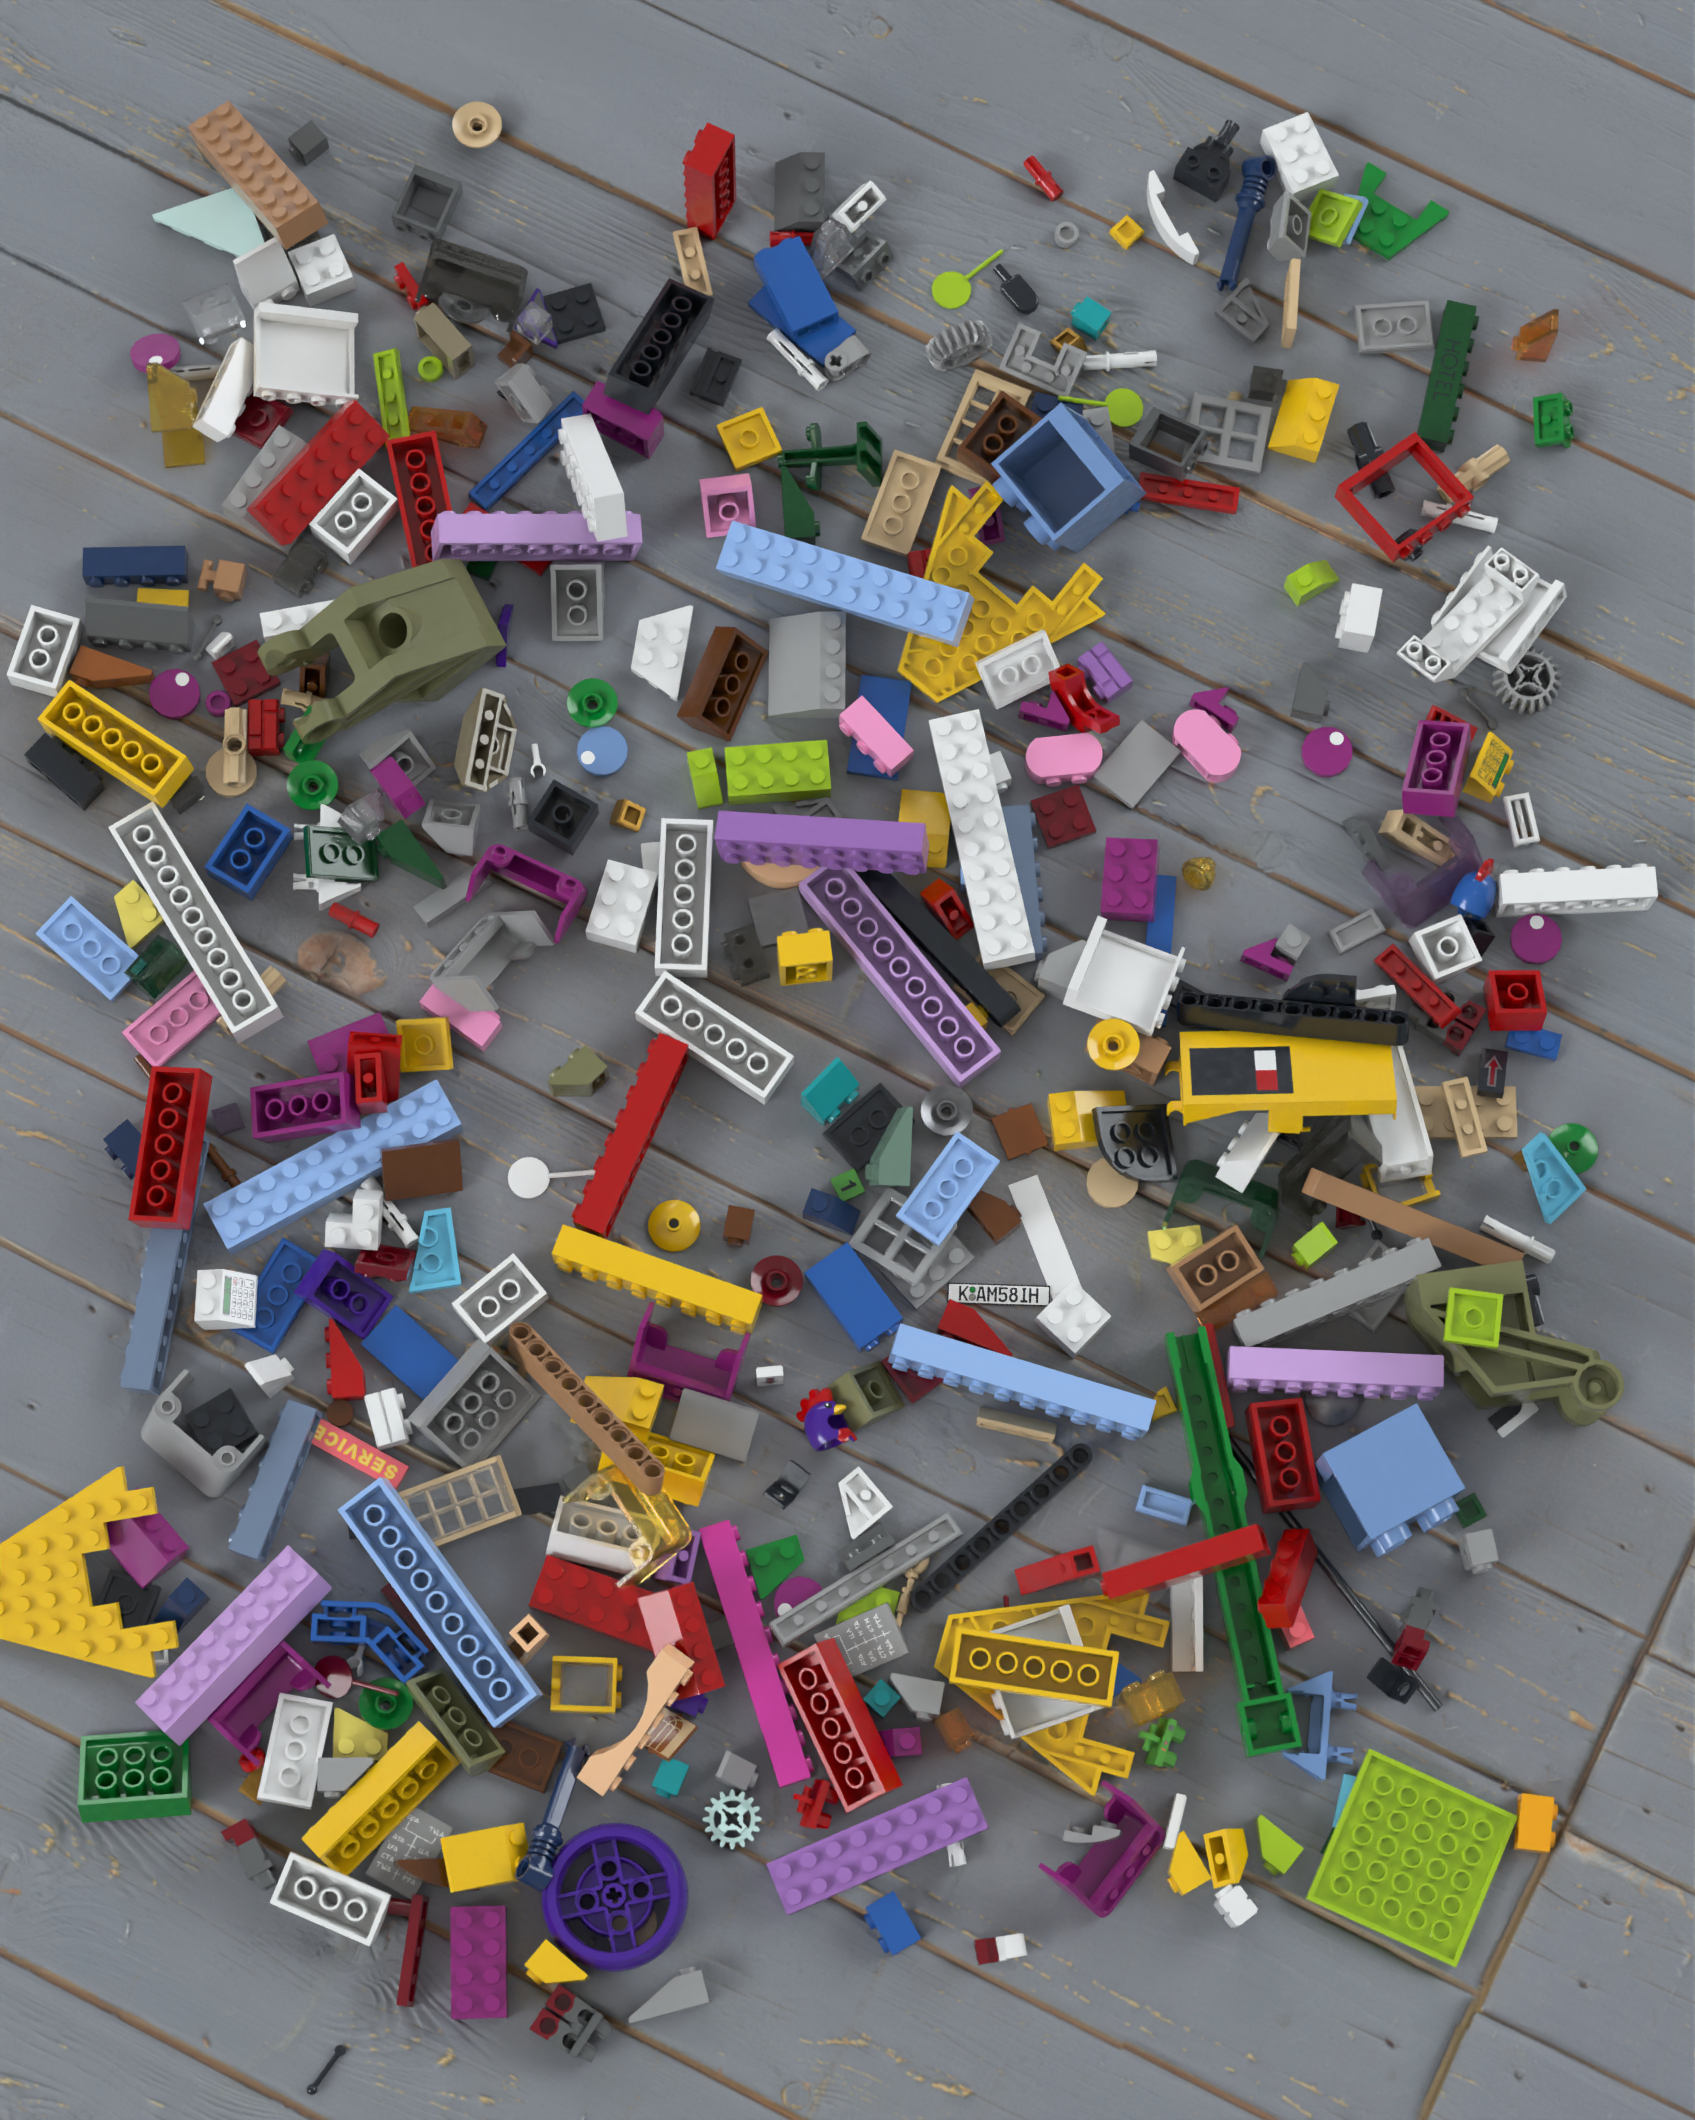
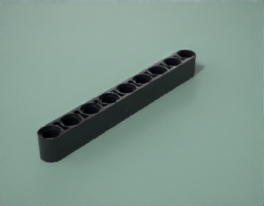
M878 870L855 871L900 927L978 1006L980 1005L985 1010L988 1017L997 1026L1002 1028L1021 1011L1017 1002L891 873H882Z
M1183 992L1177 997V1021L1183 1026L1401 1046L1409 1040L1410 1018L1407 1013L1402 1011L1201 992Z
M1082 1443L1072 1446L918 1585L911 1595L910 1603L912 1608L917 1612L925 1613L940 1602L1090 1465L1093 1457L1090 1447ZM1076 1451L1084 1452L1087 1456V1461L1077 1463L1073 1459V1453ZM1064 1469L1067 1472V1479L1064 1481L1056 1480L1053 1476L1054 1470ZM1037 1486L1045 1487L1048 1491V1496L1044 1499L1037 1498L1034 1495V1488ZM1017 1504H1024L1027 1506L1029 1513L1023 1517L1018 1516L1014 1512V1507ZM997 1522H1005L1009 1527V1531L1006 1534H998L994 1529V1525ZM979 1539L986 1540L989 1544V1549L986 1552H979L976 1550L974 1543ZM959 1557H964L968 1559L970 1566L966 1570H959L955 1566V1560ZM939 1575H945L949 1578L950 1584L946 1588H940L936 1585L935 1578ZM919 1593H926L930 1597V1602L926 1606H920L916 1603L915 1596Z

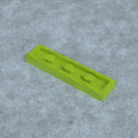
M397 348L374 353L373 359L382 428L390 435L388 440L410 436L400 352Z

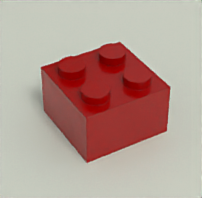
M1489 970L1483 992L1490 1031H1541L1547 1015V1008L1540 970Z

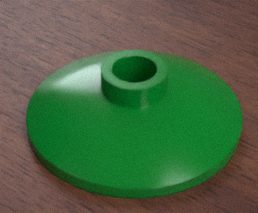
M589 678L578 682L572 687L567 697V709L571 718L579 725L588 728H597L607 724L615 716L618 708V698L615 690L610 684L601 679ZM596 703L598 706L592 710L588 708V705Z
M317 760L305 761L298 764L289 774L287 791L290 799L298 807L305 810L321 809V804L328 806L335 799L338 792V778L334 770L326 763ZM312 784H316L318 786V789L315 792L309 790V787Z
M1575 1123L1563 1124L1554 1129L1548 1137L1576 1175L1587 1171L1595 1163L1598 1156V1144L1595 1136L1586 1127ZM1576 1143L1578 1150L1572 1151L1569 1144Z
M382 1677L371 1681L370 1684L396 1690L399 1692V1695L394 1696L364 1688L359 1698V1710L363 1719L372 1727L380 1730H392L403 1725L410 1717L413 1708V1698L408 1688L401 1681L389 1677ZM387 1703L390 1705V1709L382 1710L380 1705Z

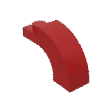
M1067 663L1048 672L1051 689L1059 699L1070 719V723L1082 733L1094 730L1101 734L1120 725L1119 715L1103 708L1092 698L1086 686L1084 671Z

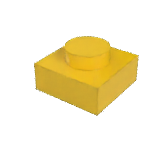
M973 1002L969 1003L965 1007L985 1030L988 1025L986 1020L988 1018L987 1013L980 1005L976 1007Z

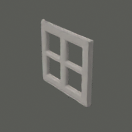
M1195 392L1192 398L1188 422L1207 430V434L1221 436L1218 454L1204 453L1203 456L1199 455L1196 463L1260 474L1272 407L1207 396ZM1201 406L1226 410L1222 429L1198 425ZM1236 412L1260 416L1256 435L1232 431ZM1231 438L1255 443L1252 462L1228 458ZM1184 441L1182 460L1193 444Z
M887 1187L849 1242V1245L857 1253L911 1283L912 1287H917L957 1229V1223L940 1247L934 1243L930 1248L910 1237L914 1229L904 1224L901 1230H898L880 1220L891 1202L902 1207L908 1197ZM875 1225L895 1236V1239L884 1255L864 1244V1241ZM905 1242L926 1254L914 1272L893 1261Z

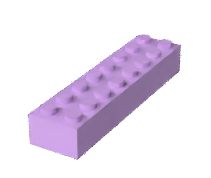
M444 511L441 514H437L431 530L433 561L439 559H461L462 561H634L643 543L641 515L625 511L627 537L597 542L594 532H589L587 519H584L581 511H571L568 514H558L556 511H546L542 514H532L530 511H521L517 514H507L505 511H495L492 514H482L480 511H470L466 514Z
M1230 1346L1226 1355L1225 1381L1227 1389H1231V1392L1246 1393L1247 1389L1258 1390L1260 1394H1273L1274 1391H1284L1286 1395H1300V1392H1311L1312 1396L1322 1397L1327 1396V1392L1338 1393V1397L1343 1398L1353 1397L1354 1394H1364V1398L1378 1399L1380 1395H1390L1391 1399L1405 1400L1407 1396H1414L1420 1401H1432L1433 1397H1438L1444 1387V1355Z
M288 1545L135 1703L165 1734L180 1746L329 1593L332 1587Z

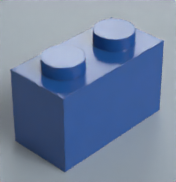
M894 1891L865 1907L867 1914L863 1915L871 1930L876 1928L881 1938L877 1939L885 1954L890 1951L891 1955L894 1956L921 1940L919 1933Z

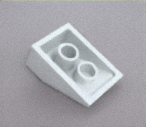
M275 237L233 260L241 291L253 310L256 309L259 302L277 304L282 300L293 298L300 291L298 281L283 247Z

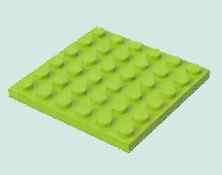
M1369 1748L1305 1899L1455 1968L1518 1816Z

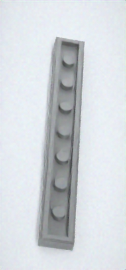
M949 1512L776 1618L769 1623V1627L784 1648L963 1536V1533Z

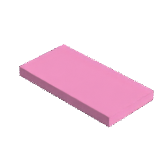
M193 971L128 1026L122 1034L151 1066L163 1067L210 1027L221 1014L197 974Z

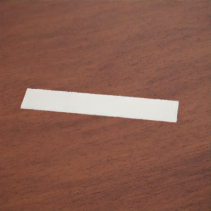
M1038 1175L1008 1185L1015 1205L1022 1215L1021 1220L1047 1286H1050L1052 1299L1054 1300L1072 1280L1081 1287Z

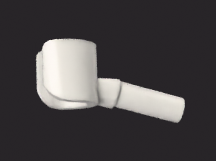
M532 744L533 765L531 767V775L535 778L534 769L540 767L543 769L545 777L546 768L541 763L538 744Z
M358 1646L355 1655L347 1660L351 1669L358 1667V1677L362 1676L364 1672L362 1654L365 1646Z

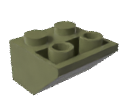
M585 1045L581 1050L576 1048L568 1056L567 1059L569 1061L562 1068L558 1066L550 1073L548 1084L550 1093L554 1097H591L610 1079L608 1066Z

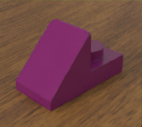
M1229 688L1194 693L1189 705L1194 709L1204 710L1209 716H1215L1221 723V727L1232 733L1237 726L1239 717L1236 716L1237 713L1232 708L1221 705L1228 694Z
M1053 690L1047 708H1044L1042 704L1035 701H1028V703L1022 701L1019 719L1067 733L1070 719Z
M1278 938L1244 950L1240 959L1241 962L1281 980L1288 981L1294 966L1290 965V962L1283 957L1276 956L1274 958L1271 956Z

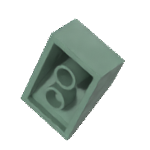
M913 1107L898 1108L870 1158V1164L866 1165L865 1177L866 1180H869V1185L910 1186Z

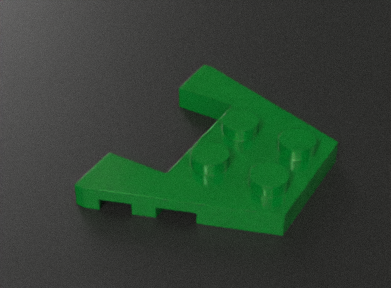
M1367 162L1358 196L1366 197L1369 202L1353 239L1390 261L1413 244L1421 235L1432 230L1440 221H1444L1450 211L1431 200L1416 220L1374 194L1387 173Z

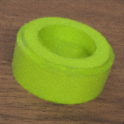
M424 357L418 364L419 376L425 382L434 383L443 376V365L437 357Z

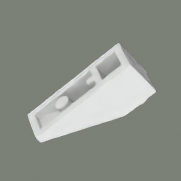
M276 1354L250 1361L244 1365L269 1399L295 1379L291 1374L294 1370L285 1357L280 1360Z

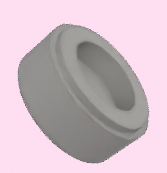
M1071 222L1060 223L1055 229V242L1062 248L1075 246L1079 240L1078 227Z

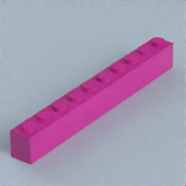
M726 1520L698 1529L701 1532L702 1545L779 1788H785L811 1779L810 1772H813L814 1768L810 1756L804 1757L801 1748L806 1745L802 1731H796L793 1723L798 1718L794 1705H788L785 1695L789 1694V1690L784 1679H780L777 1669H779L777 1665L780 1664L777 1652L771 1653L769 1643L773 1642L769 1627L763 1628L760 1619L765 1617L761 1602H755L752 1594L757 1589L753 1577H747L744 1567L749 1564L745 1551H739L736 1541L741 1540L737 1526H731L730 1521Z

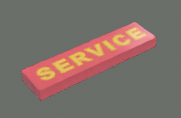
M321 1418L312 1440V1445L376 1480L379 1477L387 1478L397 1491L410 1468L409 1466Z

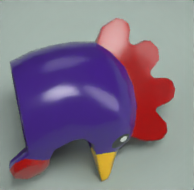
M824 1388L821 1392L818 1389H811L809 1391V1398L801 1399L800 1406L802 1410L797 1412L796 1418L800 1422H804L807 1439L816 1452L837 1447L848 1442L849 1439L853 1442L857 1440L856 1435L849 1429L843 1416V1412L847 1407L833 1401L829 1388Z

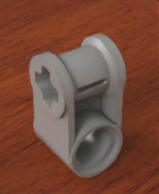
M852 335L826 355L824 374L828 380L839 382L854 370L867 363L872 354L855 335Z

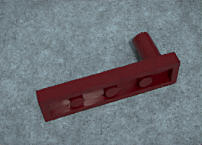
M412 1894V1900L390 1898L386 1913L409 1917L396 2005L404 2007H414L430 1898L423 1895Z

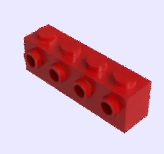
M1284 1529L1281 1540L1277 1542V1552L1275 1558L1271 1560L1268 1578L1264 1581L1262 1596L1258 1598L1257 1602L1258 1611L1262 1613L1267 1628H1293L1318 1553L1309 1529Z

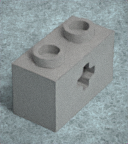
M1492 1529L1467 1533L1458 1540L1465 1572L1472 1571L1473 1575L1486 1573L1499 1561Z

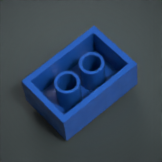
M246 804L204 868L208 876L252 901L293 840L292 832L288 827Z

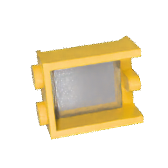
M1379 1161L1364 1165L1361 1170L1362 1174L1359 1175L1364 1189L1368 1188L1369 1191L1409 1207L1438 1200L1441 1195L1439 1190H1435L1432 1182V1172L1430 1175L1380 1183L1378 1178Z
M553 1656L550 1713L615 1715V1708H621V1692H616L617 1681H622V1665H617V1658Z

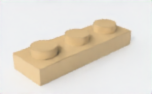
M697 227L673 231V239L684 285L713 298Z
M1468 1076L1442 1082L1441 1087L1461 1159L1487 1153L1488 1150Z

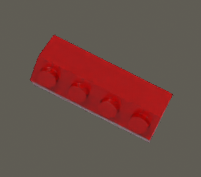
M686 1582L637 1598L654 1657L656 1658L659 1652L669 1643L695 1662L690 1669L693 1675L685 1686L679 1685L676 1690L679 1696L675 1701L724 1687L725 1683L694 1582Z

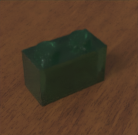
M158 934L124 974L141 992L155 1000L189 961L172 942Z

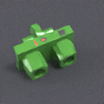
M1160 1717L1157 1725L1150 1724L1148 1733L1139 1732L1138 1737L1145 1740L1142 1750L1147 1751L1145 1764L1155 1767H1174L1177 1754L1168 1751L1170 1741L1181 1744L1186 1733L1184 1729L1176 1725V1720Z

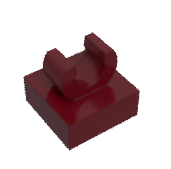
M1336 1206L1335 1228L1345 1230L1366 1225L1365 1221L1360 1220L1359 1215Z

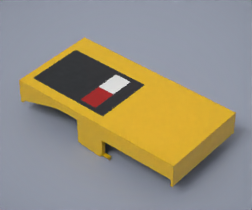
M1242 1031L1179 1032L1178 1061H1169L1164 1067L1165 1076L1170 1071H1177L1179 1073L1181 1101H1171L1168 1103L1167 1116L1172 1111L1183 1113V1126H1187V1123L1236 1111L1268 1110V1132L1300 1134V1132H1310V1127H1303V1116L1393 1114V1120H1396L1397 1095L1391 1045Z

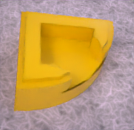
M1167 1387L1158 1391L1153 1400H1156V1404L1151 1418L1152 1422L1177 1411Z

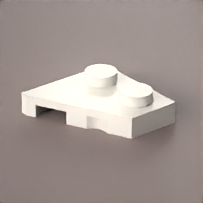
M859 1466L838 1483L852 1540L858 1538L893 1508Z

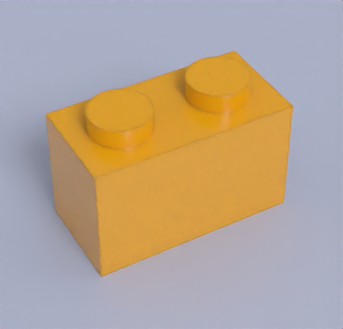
M1524 1793L1518 1795L1516 1816L1518 1818L1515 1823L1514 1850L1548 1853L1550 1848H1554L1556 1834L1552 1831V1820L1556 1821L1558 1814V1805L1554 1804V1797Z

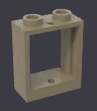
M434 303L428 307L424 306L417 311L414 323L418 339L442 362L445 369L457 380L475 365L472 345Z

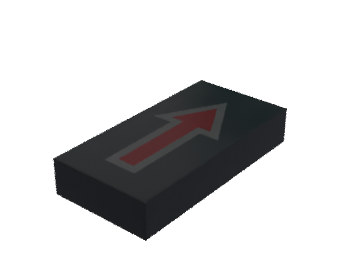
M1482 1048L1477 1095L1503 1099L1507 1051Z

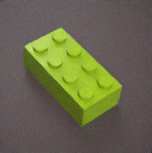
M827 740L725 747L729 805L831 798Z

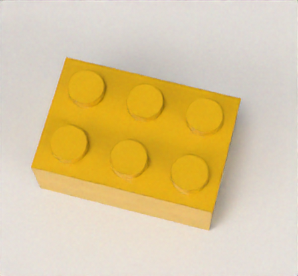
M813 928L808 930V933L797 934L796 931H787L782 933V936H777V961L781 986L832 981L833 957L829 930L823 931L822 928Z

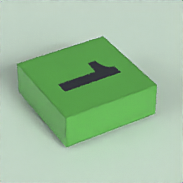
M854 1168L830 1179L838 1198L845 1202L865 1194V1190Z

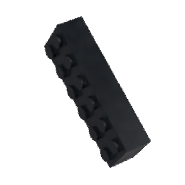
M669 278L608 373L603 394L650 415L709 320L714 298Z

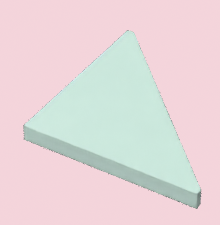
M233 188L152 214L155 222L172 227L175 231L204 241L205 244L221 251H227L237 258L265 243L254 212Z

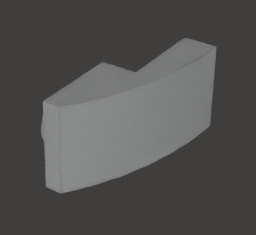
M1101 1821L1100 1826L1093 1825L1092 1835H1087L1088 1830L1079 1827H1072V1831L1065 1830L1063 1841L1065 1843L1081 1845L1106 1843L1121 1838L1122 1831L1116 1829L1117 1824Z

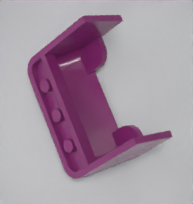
M501 844L490 846L471 873L465 901L470 903L491 870L567 905L560 915L554 942L559 944L586 901L587 887L579 880Z
M650 1301L638 1328L627 1377H639L664 1385L662 1398L677 1403L680 1402L684 1388L730 1402L745 1359L751 1334L745 1333L739 1351L730 1348L723 1349L719 1352L717 1360L667 1345V1331L660 1325L651 1323L655 1303Z
M282 1640L206 1719L257 1766L260 1761L251 1751L255 1750L261 1741V1731L258 1729V1726L277 1707L279 1694H289L293 1688L299 1692L309 1690L315 1685L317 1679L327 1688L331 1684Z
M1105 1780L1102 1781L1101 1785L1113 1797L1105 1805L1104 1817L1109 1823L1117 1824L1116 1829L1122 1831L1121 1838L1106 1843L1094 1844L1078 1866L1073 1862H1066L1060 1865L1056 1872L1043 1863H1040L1038 1866L1055 1884L1100 1918L1108 1916L1114 1910L1165 1840L1164 1829L1133 1798Z

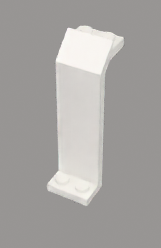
M1379 985L1371 989H1357V1007L1395 1010L1397 994L1395 986ZM1403 1045L1391 1046L1397 1095L1396 1120H1393V1114L1366 1115L1379 1159L1378 1178L1380 1183L1430 1175L1432 1172L1434 1155Z

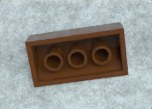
M715 626L677 717L696 730L730 742L769 651L736 627Z

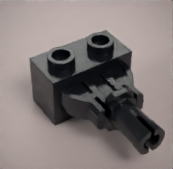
M1226 120L1218 136L1214 137L1213 142L1212 136H1208L1204 143L1196 145L1193 149L1187 147L1175 166L1173 176L1174 180L1215 203L1228 184L1231 170H1229V158L1233 153V148H1228V146L1240 129L1237 123H1234L1231 127V120Z

